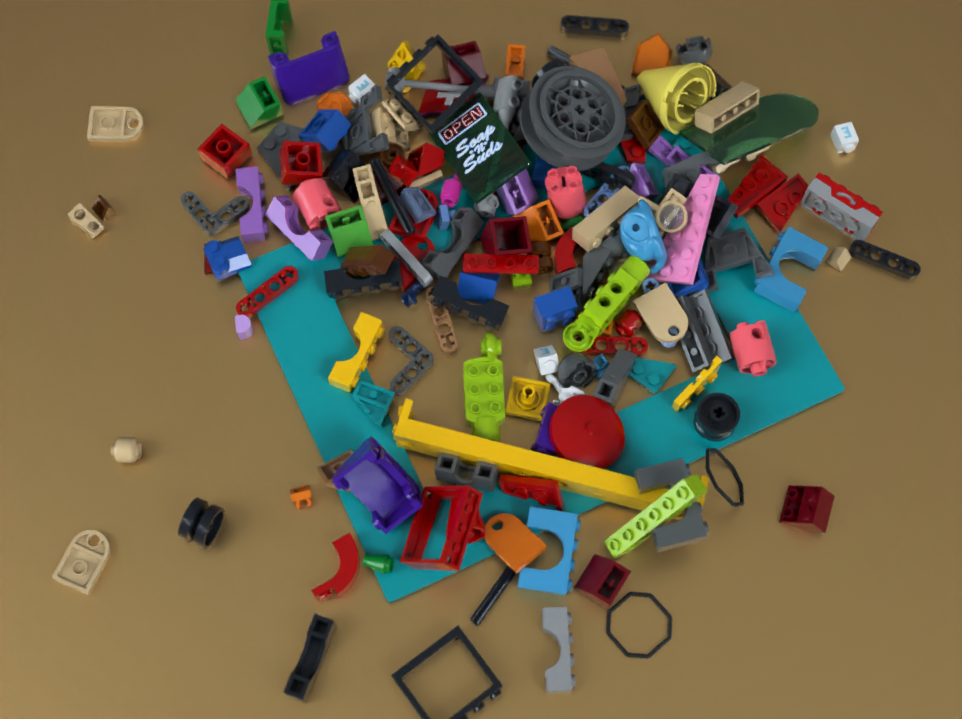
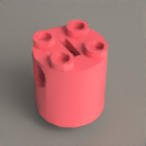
M575 166L550 169L547 173L545 186L548 199L556 216L562 219H571L583 213L587 202L580 172Z
M322 178L303 181L293 193V199L311 231L328 228L325 216L342 211L328 184Z
M761 320L754 324L748 325L747 322L736 325L737 329L730 332L729 336L739 372L752 374L754 377L765 375L768 372L767 369L772 368L777 363L766 322Z

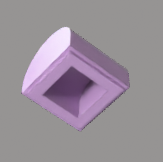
M235 315L236 333L239 339L249 338L253 334V326L250 319L246 315Z

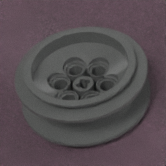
M560 66L545 72L528 92L520 109V124L526 141L539 157L557 168L575 166L578 171H584L596 167L620 143L625 131V112L615 90L602 77L581 67Z

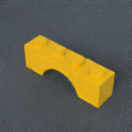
M363 312L360 313L353 327L355 336L361 342L359 351L349 360L336 361L328 377L330 385L351 393L353 388H356L360 379L359 375L361 371L364 372L368 365L367 359L369 355L374 354L377 346L375 343L378 338L381 339L385 330L382 320Z

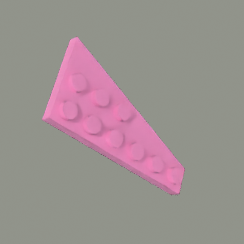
M700 174L687 197V201L683 205L688 213L686 226L677 233L666 234L663 240L667 253L665 265L655 274H651L650 271L646 279L654 278L658 282L693 285L720 180L718 175ZM682 209L670 229L679 227L683 222L684 213ZM652 260L649 267L654 266L656 260Z

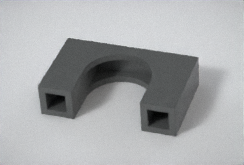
M681 458L637 469L634 477L639 494L659 489H671L682 479L689 477L691 472L688 463L685 464L684 459ZM696 501L686 508L685 516L678 522L653 529L652 537L657 552L697 543L707 538L709 528L707 522H703L701 516L703 509L700 502Z

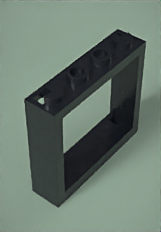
M439 34L435 38L433 36L425 42L426 47L422 51L419 48L412 55L413 59L409 63L407 61L404 62L399 68L400 72L396 76L392 74L386 81L388 83L386 89L431 135L484 83ZM437 46L472 84L430 124L394 87Z
M456 626L391 675L421 719L430 718L403 680L458 639L461 640L493 685L449 719H468V714L472 711L477 713L485 707V701L489 698L494 700L502 693L500 690L503 688V685L459 626Z

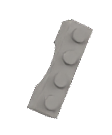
M567 607L542 608L543 632L554 637L560 648L559 660L554 666L545 671L546 694L571 693L572 687H575V674H571V666H574V654H570L569 645H573V635L568 632V625L572 624L571 612H567Z

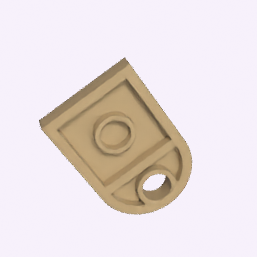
M91 106L87 132L89 142H129L138 138L144 130V120L140 112L132 107ZM132 122H139L137 127H130Z
M666 283L633 300L635 308L657 340L663 343H674L685 336L688 329L687 315ZM673 327L677 328L679 334L672 336L668 333V330Z
M86 530L77 534L67 548L52 579L89 596L110 557L111 546L108 539L102 533L95 530ZM97 536L100 538L98 545L90 546V540L93 537Z

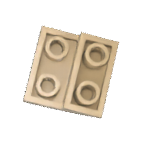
M395 97L381 102L404 130L415 131L423 128Z

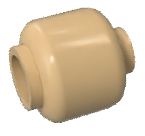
M119 437L115 444L111 445V455H114L118 462L133 463L137 458L141 457L142 445L135 437Z

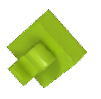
M511 274L513 289L532 286L531 274Z

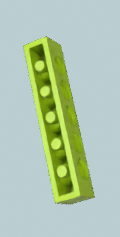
M697 474L682 479L604 541L613 558L632 551L652 535L654 528L666 525L705 495L708 490Z

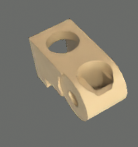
M80 203L68 213L71 222L84 230L92 239L105 229Z

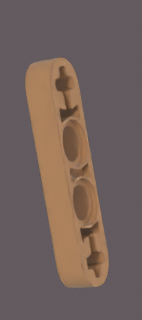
M432 285L426 290V300L440 348L444 354L452 355L458 349L456 335L448 309L442 307L445 312L441 316L434 313V310L438 307L429 301L431 292H433L435 285ZM442 324H446L450 329L448 332L443 333L439 331V327ZM447 337H449L450 344H453L452 349H448L446 346Z

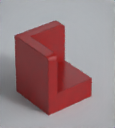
M397 155L388 169L390 174L401 178L408 187L419 173L412 161Z

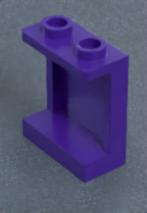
M549 402L541 411L542 421L536 440L531 445L530 450L560 458L554 450L549 436L550 419L558 406Z

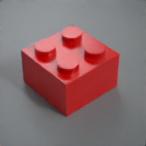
M223 124L197 149L201 160L227 179L252 155L249 143Z
M283 141L280 149L282 184L300 185L308 179L322 178L320 143Z

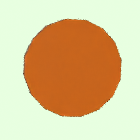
M328 92L321 96L317 102V112L325 109H338L346 117L353 109L351 100L341 92Z

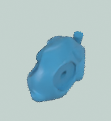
M640 199L639 205L629 210L622 218L620 236L626 251L631 256H636L642 261L656 260V264L649 267L651 274H655L664 267L667 253L651 207L644 199Z

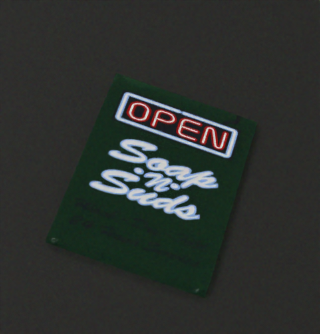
M481 92L461 105L431 135L438 148L445 151L444 157L476 205L532 165Z

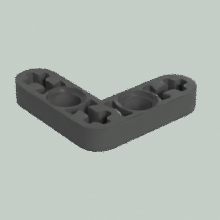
M185 192L181 196V203L185 210L208 236L217 235L244 216L250 209L247 198L238 196L212 214L194 192ZM187 199L193 200L195 206L192 207L190 202H187ZM239 203H241L242 205L244 204V207H243V208L238 207V204H239ZM204 210L205 215L203 217H196V212ZM225 212L231 214V217L227 220L221 218ZM207 220L212 226L214 225V229L208 228Z
M395 326L389 331L390 342L411 360L390 382L391 391L395 392L396 396H402L432 367L434 358L433 354L404 328ZM394 333H401V338L404 340L403 345H401L402 340L400 338L394 339ZM412 343L417 346V349L414 352H409L406 350V346ZM422 357H424V358L429 357V358H428L429 362H428V363H427V362H423V363H422ZM415 369L418 373L415 377L411 378L407 376V371ZM403 376L405 378V381L402 384L403 389L398 388L397 390H395V384L397 383L398 385H400L403 382Z

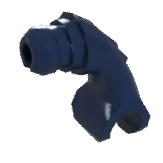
M416 279L402 295V302L407 307L411 304H416L418 302L416 300L418 293L423 291L425 287Z

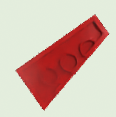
M760 155L758 161L751 167L749 173L742 179L738 188L734 190L727 200L738 206L733 216L738 219L785 183L788 176L763 155Z

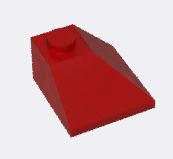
M425 142L409 153L408 160L413 162L418 171L414 180L441 168L444 164L443 156L445 151Z

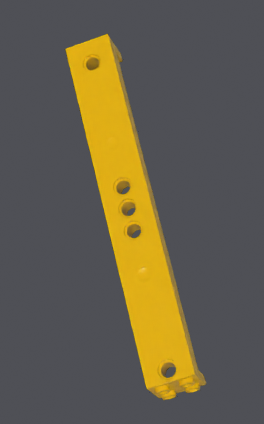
M407 398L404 404H400L398 411L400 416L399 422H395L392 434H394L393 439L396 440V446L435 457H438L440 452L459 456L461 462L470 466H476L478 460L496 464L500 474L546 480L552 479L558 481L561 490L641 511L670 490L659 489L639 494L635 477L413 420L414 411H411L413 400ZM701 475L700 479L707 489L709 477ZM703 495L701 498L697 500V502L701 503L702 508L704 504L705 495ZM685 510L673 519L681 520L685 516Z

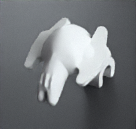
M552 373L546 374V380L552 383L559 393V400H553L557 406L570 397L585 395L584 391L577 387L570 386L569 388H564L558 376H554Z

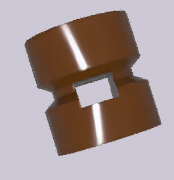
M389 143V150L381 151L382 163L389 168L397 155L405 158L403 147L396 143Z
M544 241L531 243L532 253H527V255L539 256V273L532 275H545L552 272L554 266L553 260L550 257V244Z

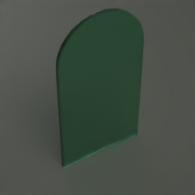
M771 94L760 97L758 105L712 134L692 125L680 130L679 135L722 165H726L811 128L818 120L819 111L813 102L804 97L792 94Z

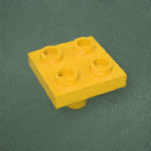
M408 41L401 43L386 65L388 69L391 67L400 68L404 62L407 61L409 63L413 59L412 55L415 52ZM421 60L404 79L417 80L425 70V63ZM403 87L402 93L409 92L411 87Z
M513 376L505 414L542 421L540 414L547 405L551 383Z

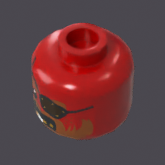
M627 309L615 319V331L620 336L632 337L642 328L643 319L636 310Z

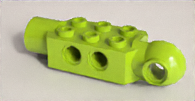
M630 256L616 272L609 276L607 279L608 283L605 286L601 285L596 292L597 296L593 300L590 298L584 305L585 310L563 332L564 343L570 350L582 352L589 349L596 337L603 333L633 298L641 283L650 274V269L645 262L636 256ZM579 336L582 338V341H576L574 337Z
M486 331L485 338H481L482 356L486 357L469 359L463 363L465 425L472 428L473 436L500 442L499 426L505 422L502 361L498 360L497 355H501V338H496L494 334Z

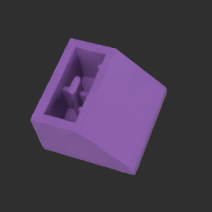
M525 164L492 180L507 214L516 215L531 207L539 198Z

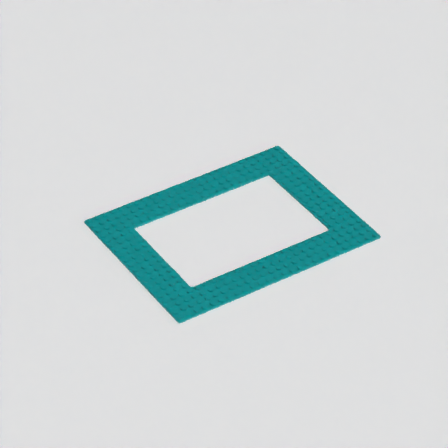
M641 95L639 102L643 99H646V97L644 95ZM664 129L660 136L673 146L681 137V134H673ZM693 131L686 134L696 136ZM527 143L521 147L525 153L526 169L532 180L537 154ZM620 143L603 161L617 168L622 165L631 167V164L626 163ZM646 149V162L643 165L659 193V196L652 200L656 204L665 190L663 169L667 168V166ZM596 167L591 168L594 172H597ZM607 172V175L610 177L612 173ZM581 174L585 193L604 184L601 181ZM454 175L421 188L431 191L437 197L438 208L439 205H442L440 195L444 182L448 179H453ZM720 178L716 195L728 200L731 195ZM462 187L458 203L454 207H447L448 211H458L460 207L472 208L474 210V204L479 201L480 195L471 193ZM535 188L539 198L532 206L548 200L547 190ZM495 195L499 202L495 216L493 218L479 216L484 221V224L472 241L481 238V234L489 219L514 216L506 213L499 195ZM390 202L382 205L389 229L396 213ZM436 215L427 234V238L432 241L435 251H443L450 244L453 234L451 223H449L447 230H440ZM743 215L738 219L732 216L723 233L745 227L765 259H768ZM328 228L323 229V231L331 238ZM394 234L400 242L405 238ZM705 236L703 248L700 255V260L704 266V269L706 263L705 255L709 238L708 236ZM381 238L372 241V242H373V245L382 244L385 248H387L389 251H391V250L383 243V241L381 240ZM292 242L250 260L252 267L239 272L248 295L287 266H293L298 271V281L258 311L257 315L324 463L350 449L355 452L371 436L414 479L421 492H423L424 488L406 450L396 446V440L393 439L394 434H392L394 425L389 414H387L382 428L378 427L352 399L355 388L349 393L330 385L328 380L336 361L349 360L358 352L336 305V300L338 299L330 298L326 292L324 271L340 269L345 256L338 258L332 243L324 259L311 261ZM425 243L418 245L420 250L428 248V245ZM753 262L716 272L719 290L709 292V295L728 336L730 332L737 329L736 325L747 322L749 325L761 320L766 322L777 359L776 365L767 369L768 372L765 375L754 377L752 374L740 373L736 359L720 365L717 372L718 377L711 384L708 382L704 386L705 390L698 397L694 395L690 399L692 402L686 409L681 408L676 412L672 408V404L690 383H696L695 380L699 375L616 412L624 427V448L619 458L604 470L634 477L637 469L681 458L684 459L685 464H690L705 457L706 449L716 448L720 450L844 391L841 380L799 309L797 308L793 313L754 292L756 274ZM286 274L287 277L293 278V274ZM359 276V277H355V278H353V279L363 280V279H367V278H369V277H371V276H366V277ZM273 283L270 286L272 291L280 288L279 283ZM258 294L255 297L257 302H262L265 299L263 294ZM367 368L364 372L361 371L359 375L360 380L374 384ZM716 392L725 393L732 397L740 409V420L732 435L719 442L708 441L701 437L693 423L694 414L701 400L708 394ZM500 473L494 493L476 489L483 493L479 511L484 525L498 514H511L527 526L530 506L556 510V506L547 503L545 506L539 505L538 501L532 498L524 500L502 493L499 483ZM337 489L367 555L389 554L390 557H394V567L391 573L382 574L373 570L389 603L458 572L414 569L400 562L416 512L385 534L381 529L375 528L372 523V512L353 493ZM561 490L564 502L563 512L580 515L607 502ZM451 500L440 501L422 559H440L446 541V527ZM500 523L494 524L492 529L500 530L503 525ZM530 529L535 535L544 532L540 530ZM485 537L478 542L467 544L459 571L495 555L486 544Z

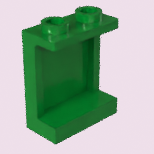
M271 0L265 34L270 55L282 52L288 56L285 33L281 30L282 23H292L293 21L288 0Z

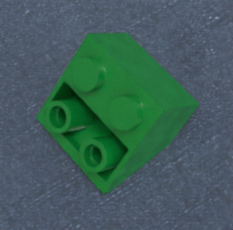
M265 76L248 83L235 99L250 129L283 115L281 104Z

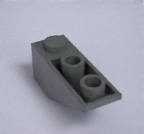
M598 246L589 252L586 251L583 256V298L585 304L590 298L595 296L597 287L603 283L607 270L612 268L614 264L612 250Z
M619 348L602 375L593 396L615 408L637 355Z

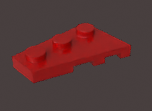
M798 173L755 205L777 234L781 232L801 202L808 184Z

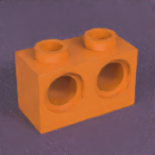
M508 44L505 76L513 75L523 80L525 45Z

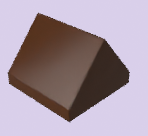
M101 195L97 196L92 209L104 221L116 213V211Z

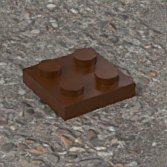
M647 99L641 100L626 118L628 126L632 129L644 149L650 148L665 129Z

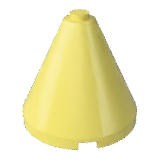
M701 63L645 70L637 78V84H640L642 93L662 125L673 134L686 135L697 128L695 126V110L708 103L711 97L715 98L716 94L715 75L708 66Z

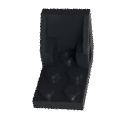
M675 173L656 204L659 205L671 188L687 198L695 184ZM716 195L706 236L718 240L738 206Z

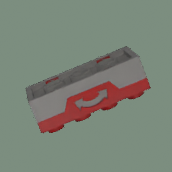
M820 172L808 186L800 202V206L854 240L865 241L883 213L877 206L871 205L863 200L861 196L853 194L845 186L837 184L829 176L823 175Z

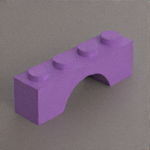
M258 166L236 169V181L239 193L253 200L251 210L240 218L242 240L244 243L266 240L265 233H268V224L264 222V217H267L265 215L267 211L266 206H263L262 200H265V191L261 189V184H264L263 173H259Z
M274 196L265 215L311 261L324 259L333 240L323 230L304 231L298 220V206L288 196Z

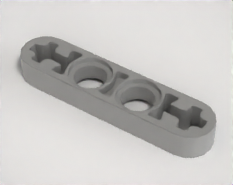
M386 229L379 235L383 243L424 287L429 286L434 281L430 273L389 229Z

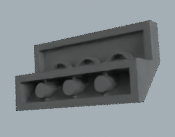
M704 289L690 296L676 298L688 318V329L680 342L692 373L700 372L704 368L706 370L709 369L713 362L712 360L716 356L722 360L721 364L735 359L708 290Z

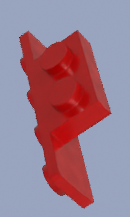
M464 254L463 272L538 274L539 256Z

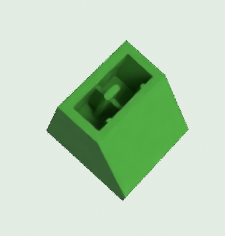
M361 205L325 216L338 258L345 256L350 248L373 245Z

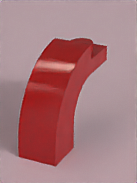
M574 227L566 231L557 243L554 257L556 275L576 268L573 253L580 245L572 239Z
M351 533L332 542L340 557V567L332 579L311 590L317 601L320 599L324 601L330 598L334 591L338 598H340L356 581L360 569V556Z

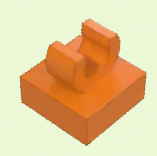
M310 485L290 489L292 502L296 501L298 509L301 508V500H306L308 506H311L310 497H312Z

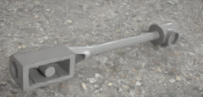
M398 67L389 68L388 72H386V81L392 74L396 76L400 72ZM495 77L493 84L482 85L474 94L495 101L498 82L502 77ZM403 78L394 88L398 92H403V87L463 93L469 86L407 80ZM522 80L523 88L520 90L519 96L526 97L530 91V80Z
M507 75L499 79L492 113L499 115L497 142L503 143V145L506 131L516 114L517 106L520 104L519 95L520 90L523 88L522 79L513 75ZM503 145L500 150L495 151L492 164L495 165L498 162L500 164ZM498 165L496 167L491 166L492 170L490 171L489 179L490 177H492V180L497 178ZM492 180L488 182L486 193L480 194L479 201L474 204L476 214L485 218H493L496 208L499 206L498 198L493 195L495 186Z

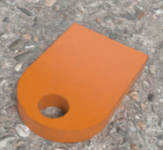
M498 514L492 517L485 525L486 544L516 574L547 549L546 544L514 515ZM497 523L503 525L500 530H494L492 527Z

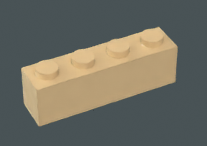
M744 81L740 82L696 109L695 126L712 134L758 105L760 88Z
M624 186L573 228L572 239L587 252L597 248L606 237L612 236L615 230L620 227L624 215L639 205L638 199L640 197L627 186Z

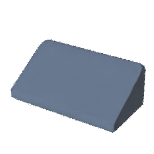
M419 187L403 189L399 198L415 223H420L436 215V211Z

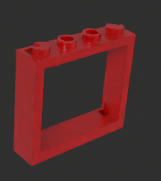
M469 485L424 487L421 495L423 506L415 513L400 562L414 569L459 571L483 493ZM459 499L440 559H422L440 501Z

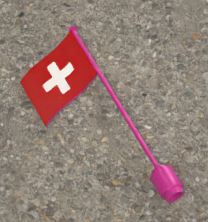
M437 79L428 81L435 83L451 84L449 79ZM426 89L419 113L421 115L443 113L462 93ZM473 94L454 113L465 112L472 106L473 102L475 104L480 101L481 97ZM472 127L467 131L465 137L467 138V141L465 144H463V146L467 145ZM464 155L459 158L454 178L446 180L443 185L440 199L442 205H447V207H454L460 197L462 184L457 180Z

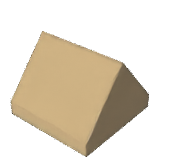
M835 247L825 262L841 272L851 256L846 247Z

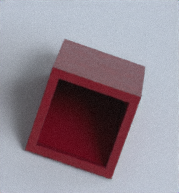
M526 216L489 219L481 234L483 253L492 256L532 253Z

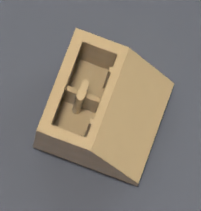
M378 107L370 113L373 137L380 133H385L388 135L389 143L399 144L404 150L410 149L408 131L401 127L388 110Z

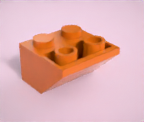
M549 199L512 216H526L531 243L549 242L564 234Z

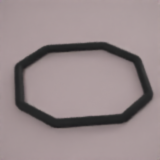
M706 449V471L714 488L733 507L743 506V483L735 467L718 449ZM709 452H715L731 468L739 484L740 502L734 503L717 485L710 470Z
M629 592L608 610L606 633L627 657L650 658L671 639L672 616L652 594ZM630 596L650 597L668 617V636L648 654L628 653L610 632L611 613Z

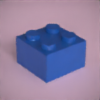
M570 286L534 297L532 312L540 332H549L557 326H567L573 323L576 319L578 305Z

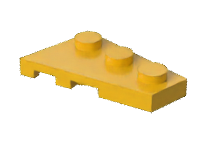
M718 356L712 360L713 362L709 370L707 371L704 368L696 378V383H690L674 400L672 408L676 412L681 408L686 409L692 402L690 399L694 395L698 397L705 390L704 386L708 382L711 384L718 377L717 372L722 363Z

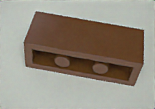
M382 244L353 247L349 249L340 267L346 271L345 273L353 278L383 275L387 272L395 255Z

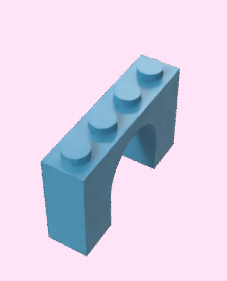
M788 226L785 232L781 231L776 239L779 242L778 245H773L768 254L771 256L770 260L766 259L774 275L761 279L756 277L754 292L794 313L807 290L783 276L779 268V261L794 259L815 270L821 263L828 247Z
M530 506L527 527L556 535L563 545V558L557 566L549 570L524 567L520 571L518 588L566 596L567 591H571L572 580L569 579V572L574 571L575 559H571L572 551L577 550L578 539H574L575 531H579L581 519H577L578 514Z

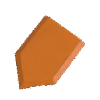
M659 33L638 44L631 73L632 76L638 77L645 70L669 67L672 49Z

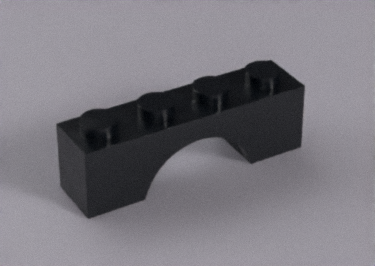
M399 259L392 260L385 274L372 275L363 280L349 277L343 268L324 271L326 292L333 299H342L347 295L360 296L365 292L379 293L384 289L398 290L404 286L402 266Z
M439 276L429 299L434 306L438 308L444 307L452 314L462 315L472 323L478 322L491 331H499L509 309V305L493 298L483 305H471L465 302L459 295L457 283L443 276Z
M314 614L301 657L295 669L291 672L283 693L286 696L306 703L336 627L334 620Z

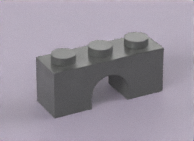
M443 452L439 453L434 468L437 480L457 485H469L472 488L493 493L499 477L496 464L478 460L476 466H470L461 462L459 456Z

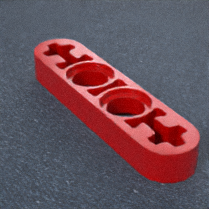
M287 266L237 303V314L246 315L248 318L255 315L298 281L297 269L293 266ZM286 274H293V278L287 277ZM273 283L280 284V288L276 291H272L270 286ZM258 294L265 295V299L262 302L255 301V297ZM242 307L248 308L249 311H248V312L242 311L241 308H242Z
M599 336L593 342V350L589 348L586 351L576 353L598 356L602 353L603 356H615L618 351L615 348V344L621 342L625 345L626 348L624 350L628 351L629 343H631V351L629 352L636 354L637 357H641L646 354L648 343L640 337ZM577 337L575 340L582 341V338ZM604 342L606 349L598 350L596 344ZM637 344H641V347H643L641 351H638Z

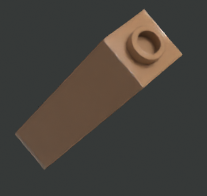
M604 48L569 56V66L581 67L602 77L615 90L622 105H625V92Z

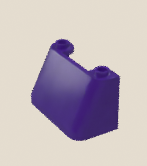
M336 31L322 37L323 49L290 61L288 56L282 52L268 56L273 79L286 104H297L344 86L349 82V71Z
M371 436L333 474L332 481L336 488L339 490L349 489L372 512V523L375 528L381 529L385 534L423 506L422 492L418 484L380 443Z

